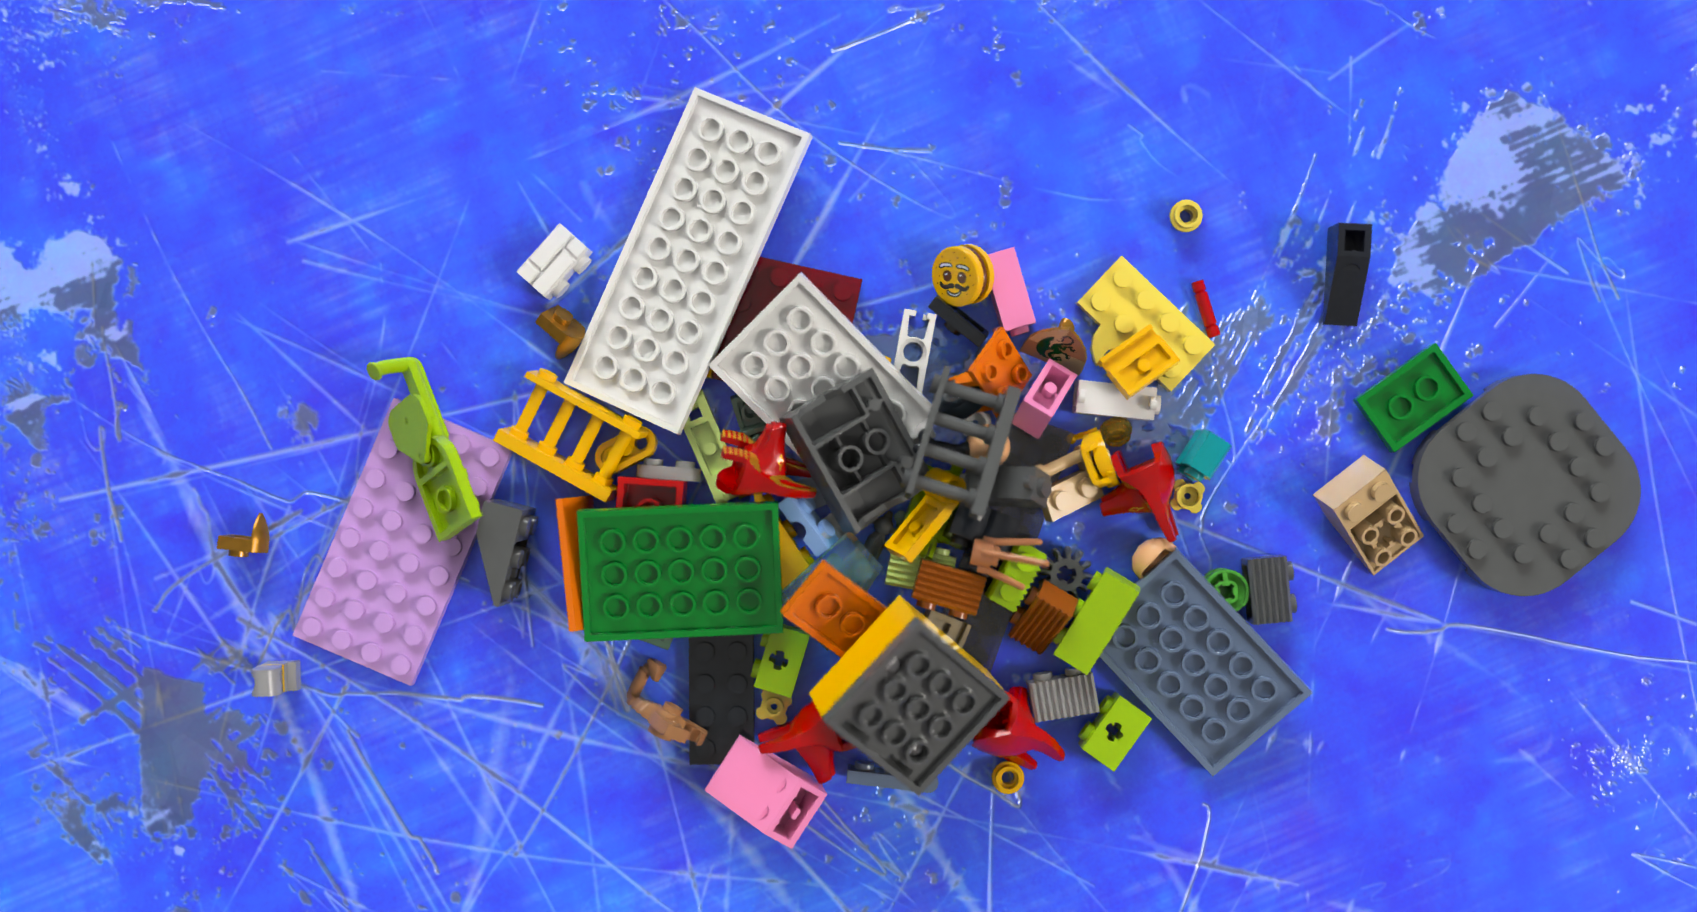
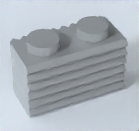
M1072 666L1065 668V674L1052 676V671L1034 673L1033 679L1026 680L1031 714L1035 719V723L1100 712L1094 676L1091 671L1086 675Z

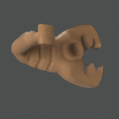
M649 658L647 663L639 667L628 689L626 703L648 720L650 724L648 731L653 735L666 741L675 740L684 744L686 740L695 742L696 746H701L708 731L681 716L683 711L681 707L669 701H665L664 705L641 697V692L649 676H651L653 681L659 682L667 668V665L661 661Z

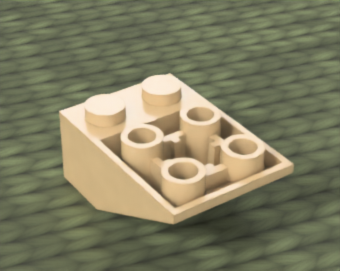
M1362 455L1313 494L1327 519L1373 576L1424 537L1387 470L1365 455Z

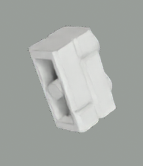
M559 223L516 272L545 298L549 300L553 296L559 298L569 288L570 284L567 281L575 272L581 274L592 261L589 256L593 252Z

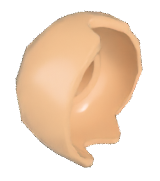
M1161 537L1144 541L1137 547L1132 556L1133 572L1139 579H1142L1143 575L1169 552L1172 553L1176 546L1173 542L1169 543L1166 538Z

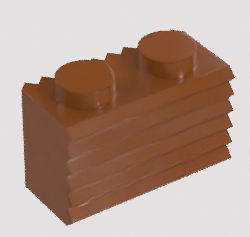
M921 558L911 598L917 599L916 605L919 607L935 610L936 605L949 608L948 615L967 619L968 614L974 616L977 614L986 577Z
M1044 579L1038 588L1032 586L1023 600L1025 605L1023 607L1016 606L1017 611L1012 612L1008 620L1012 624L1008 634L1009 637L1014 638L1015 641H1020L1021 645L1025 644L1032 651H1037L1038 655L1042 654L1071 619L1079 599Z

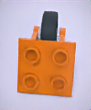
M998 327L970 368L964 373L949 378L948 381L998 396V393L1004 394L1009 385L1023 390L1032 374L1005 329ZM943 393L938 412L966 419L975 413L990 410L993 412V408Z

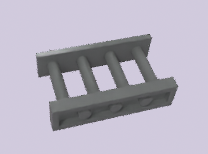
M944 366L941 375L934 374L929 390L930 393L935 394L913 467L912 469L905 468L900 487L906 488L904 498L907 499L911 498L915 487L965 503L964 507L970 508L967 517L981 521L986 512L1022 389L1009 385L1004 394L998 393V396L948 381L951 367ZM943 393L993 408V412L998 414L995 426L989 424L986 427L938 412ZM933 425L984 440L983 443L989 445L986 456H979L978 459L928 443ZM923 457H930L974 471V475L979 476L976 489L970 487L969 490L918 475Z

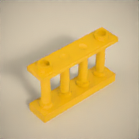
M540 368V370L527 371L524 377L536 383L520 418L516 425L498 429L493 441L605 503L614 500L617 496V486L613 484L614 480L611 477L631 438H645L649 431L641 427L642 422L637 418L627 414L622 417L557 381L558 376L547 369ZM549 390L563 398L564 401L544 441L540 440L537 442L528 437L530 434L528 429ZM575 406H578L592 414L572 456L566 458L557 453L558 449L555 446ZM605 421L618 428L620 432L600 472L596 471L594 474L584 468L586 465L584 460Z

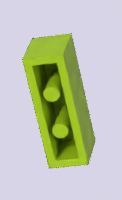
M1106 567L1102 574L1098 571L1095 572L1086 587L1091 590L1085 601L1079 598L1072 616L1074 619L1068 629L1063 627L1052 641L1057 645L1053 654L1086 675L1094 666L1140 593V586L1109 567Z

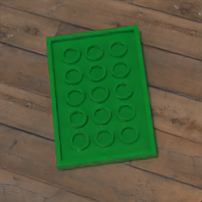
M778 501L577 510L585 642L783 633V615L780 611L782 609Z

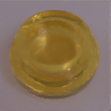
M1113 417L1102 423L1100 431L1107 445L1119 447L1125 445L1130 440L1132 426L1126 418Z

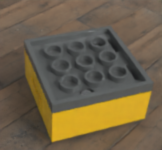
M900 595L809 692L824 722L918 796L1010 699L1009 695L982 664Z

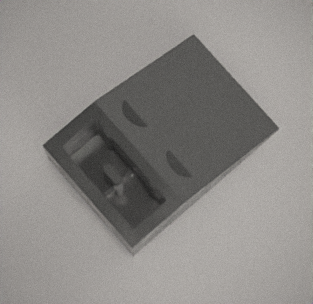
M501 499L484 501L481 511L482 517L479 519L476 531L495 607L503 606L512 602L513 598H518L523 582L522 579H519L521 566L525 567L530 556V548L526 547L529 535H534L538 524V517L534 516L536 508Z

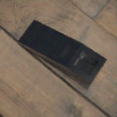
M1337 223L1328 228L1323 325L1357 326L1371 256L1372 224Z

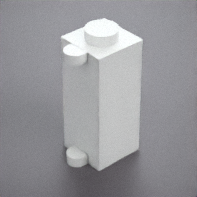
M1087 380L1075 381L1072 413L1152 421L1154 416L1160 413L1161 396L1157 395V388L1145 387L1126 400L1113 383Z

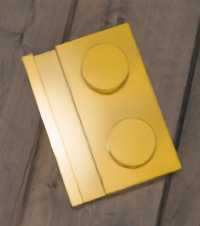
M1149 324L1100 358L1097 364L1107 372L1108 378L1128 400L1179 363L1180 358L1164 339L1154 332L1153 326Z

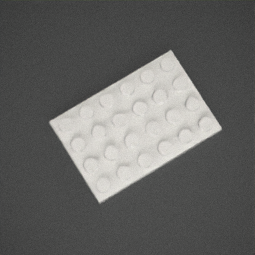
M802 272L708 365L766 424L771 423V421L780 422L779 419L789 412L869 368L874 369L912 440L918 436L922 429H925L932 406ZM786 433L785 443L799 456L796 448L794 447L792 441Z

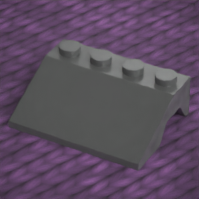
M869 368L809 400L779 419L780 422L786 424V433L843 532L858 533L862 530L865 523L890 507L908 500L904 498L906 488L900 487L905 468L912 469L916 458V454L913 451L915 443L873 368ZM924 460L918 474L921 476H925L929 471ZM914 487L911 497L915 496L922 490Z

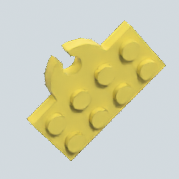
M1123 256L1119 257L1076 303L1098 325L1092 336L1090 346L1095 366H1098L1099 359L1108 350L1115 349L1151 324L1154 332L1160 335L1180 358L1179 363L1156 379L1168 392H1171L1215 346L1198 327Z

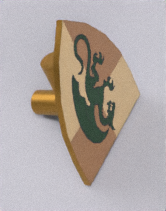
M1062 318L1058 327L1042 329L1031 334L1020 348L1021 352L1047 362L1050 358L1078 376L1082 372L1087 360L1086 348L1081 338L1074 331L1073 322L1067 318Z

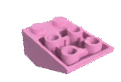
M739 735L705 787L707 793L759 831L791 849L827 796L823 785L819 784L814 776L773 753L760 754L758 745Z

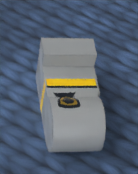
M300 660L268 661L251 669V674L255 680L252 691L253 697L277 696L287 691L301 689Z

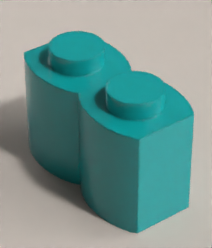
M1205 429L1202 431L1196 430L1175 461V464L1179 466L1177 472L1192 482L1195 480L1201 482L1203 479L1211 480L1232 445L1211 431Z

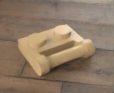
M1081 444L1075 446L1074 451L1052 462L1034 466L1050 476L1075 464H1078L1079 467L1078 471L1052 483V492L1048 497L1046 508H1041L1046 521L1054 522L1104 496L1102 488L1095 487L1090 479L1080 451Z

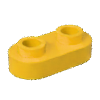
M641 426L649 431L647 437H645L647 440L646 447L638 449V439L632 437L613 474L620 473L655 453L658 440L653 431ZM617 436L602 443L597 448L595 462L600 470Z

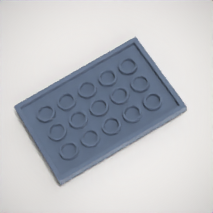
M1176 547L1172 553L1169 552L1144 574L1142 579L1135 582L1136 585L1141 587L1140 593L1099 656L1212 776L1216 775L1313 694L1312 690Z

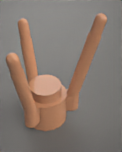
M984 536L983 540L975 538L970 559V565L977 566L976 572L988 574L1019 590H1024L1025 585L990 568V565L997 567L998 559L1048 567L1050 563L1047 560L1001 552V547H998L1030 546L1043 543L1042 539L992 538Z

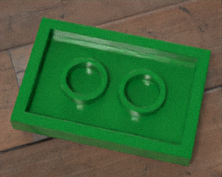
M1432 343L1353 399V401L1390 452H1396L1474 395L1436 343Z

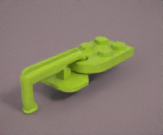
M414 357L387 359L376 363L370 362L367 364L366 370L373 380L378 381L383 375L403 373L411 395L404 398L390 411L388 417L389 429L397 449L413 459L415 480L438 541L449 540L482 517L479 501L475 497L468 480L467 470L462 464L457 449L449 440V433L423 365Z

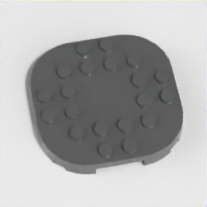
M1526 374L1503 378L1483 389L1484 393L1438 430H1432L1420 443L1411 463L1414 464L1412 482H1409L1411 497L1419 515L1423 520L1429 521L1466 567L1464 571L1477 583L1490 590L1515 596L1543 594L1565 583L1627 531L1635 518L1641 496L1639 473L1632 456L1584 396L1573 386L1558 378L1542 374Z

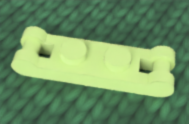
M701 389L692 411L699 408L702 417L692 421L689 416L684 426V431L715 502L728 503L727 501L735 497L741 499L746 496L726 494L715 485L718 472L726 467H730L733 461L722 458V448L727 446V444L720 440V428L706 395Z

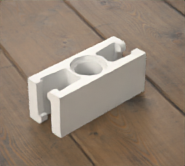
M904 309L894 367L899 372L902 366L917 368L916 389L922 394L937 314H923L922 320L928 321L924 339L908 336L909 318H912V316L916 317L917 311ZM916 344L920 347L922 356L918 361L912 362L905 358L903 350L907 345Z

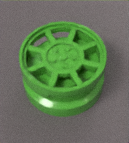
M1215 568L1204 575L1236 611H1239L1246 605L1249 599V586L1246 579L1240 573L1227 568Z

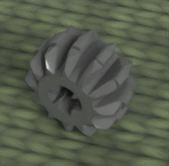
M1069 546L1064 547L1062 557L1057 548H1052L1051 552L1054 559L1051 560L1047 557L1045 560L1049 561L1050 565L1048 568L1040 567L1041 571H1037V573L1047 575L1044 578L1045 580L1065 592L1069 591L1070 595L1078 599L1076 588L1079 587L1082 591L1087 592V585L1081 582L1083 579L1091 580L1093 577L1092 574L1083 572L1084 569L1091 566V562L1086 560L1079 563L1083 557V552L1078 550L1071 557L1072 550ZM1062 566L1072 569V575L1068 574L1071 577L1068 581L1057 577V573H1062L1059 571ZM1041 579L1038 582L1039 585L1043 582L1044 579Z

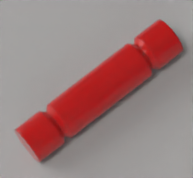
M1204 280L1191 283L1208 338L1221 335L1219 327L1216 325L1217 321L1208 293L1205 291Z

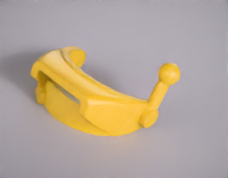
M1097 427L1077 434H1067L1066 442L1069 444H1074L1076 440L1082 439L1080 451L1087 472L1095 487L1102 488L1107 486L1111 488L1120 485L1100 429L1097 430ZM1091 450H1093V455H1094L1095 463H1096V466H1097V468H1098L1100 474L1102 475V477L1098 474V472H1097V470H1096V468H1095V466H1094V464H1093V460H1092V456H1091Z

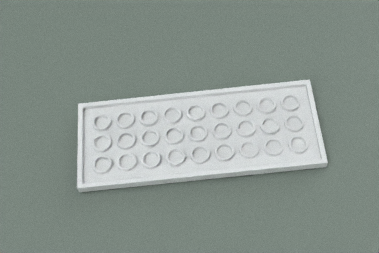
M694 87L564 380L565 384L681 435L710 370L708 365L716 357L813 138L810 133Z

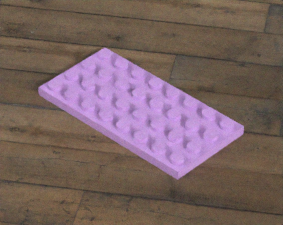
M393 398L292 636L412 686L416 682L474 546L479 519L451 539L438 541L415 480L413 459L397 449L389 429V413L402 401ZM443 418L449 433V440L457 449L462 464L467 470L468 480L475 497L479 501L480 511H482L484 501L494 499L513 451L493 441L491 438Z

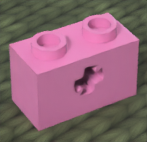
M1049 358L1015 413L1012 424L1039 440L1076 379L1077 374Z

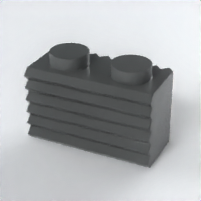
M1284 555L1241 558L1242 575L1249 586V599L1245 605L1247 622L1259 625L1293 621L1292 613L1297 612V601L1294 593L1290 594L1289 581L1294 579L1292 562L1287 561V556Z

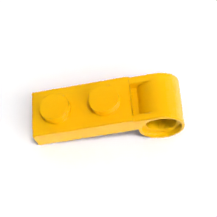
M932 468L925 474V477L966 489V483L963 478L941 468ZM924 491L925 497L884 546L891 554L911 564L951 516V512L960 503L959 501Z

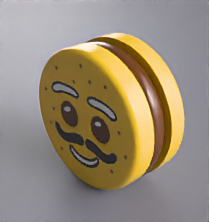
M963 244L947 247L937 255L933 263V286L938 296L948 305L962 307L979 303L990 294L994 284L992 262L987 253L976 245Z

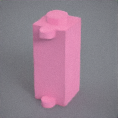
M1012 247L988 254L994 268V284L990 295L999 326L1003 327L1006 333L1010 332L1011 337L1030 332L1029 326L1035 324L1036 320L1015 248Z

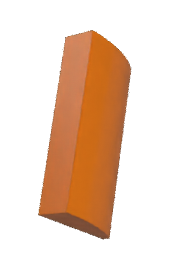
M592 495L556 499L569 632L584 630L577 510L594 509Z

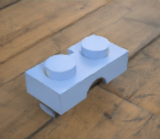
M786 497L778 503V507L790 523L799 522L804 525L806 535L803 540L813 552L810 557H818L839 539L835 534L833 525L823 517L820 519L814 511L816 505L812 498Z

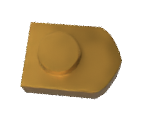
M559 305L540 313L535 322L559 343L555 352L557 359H562L572 353L585 336L584 326L574 319L568 310Z
M263 513L258 514L251 536L219 535L217 549L229 550L228 555L234 557H249V552L268 553L270 536Z

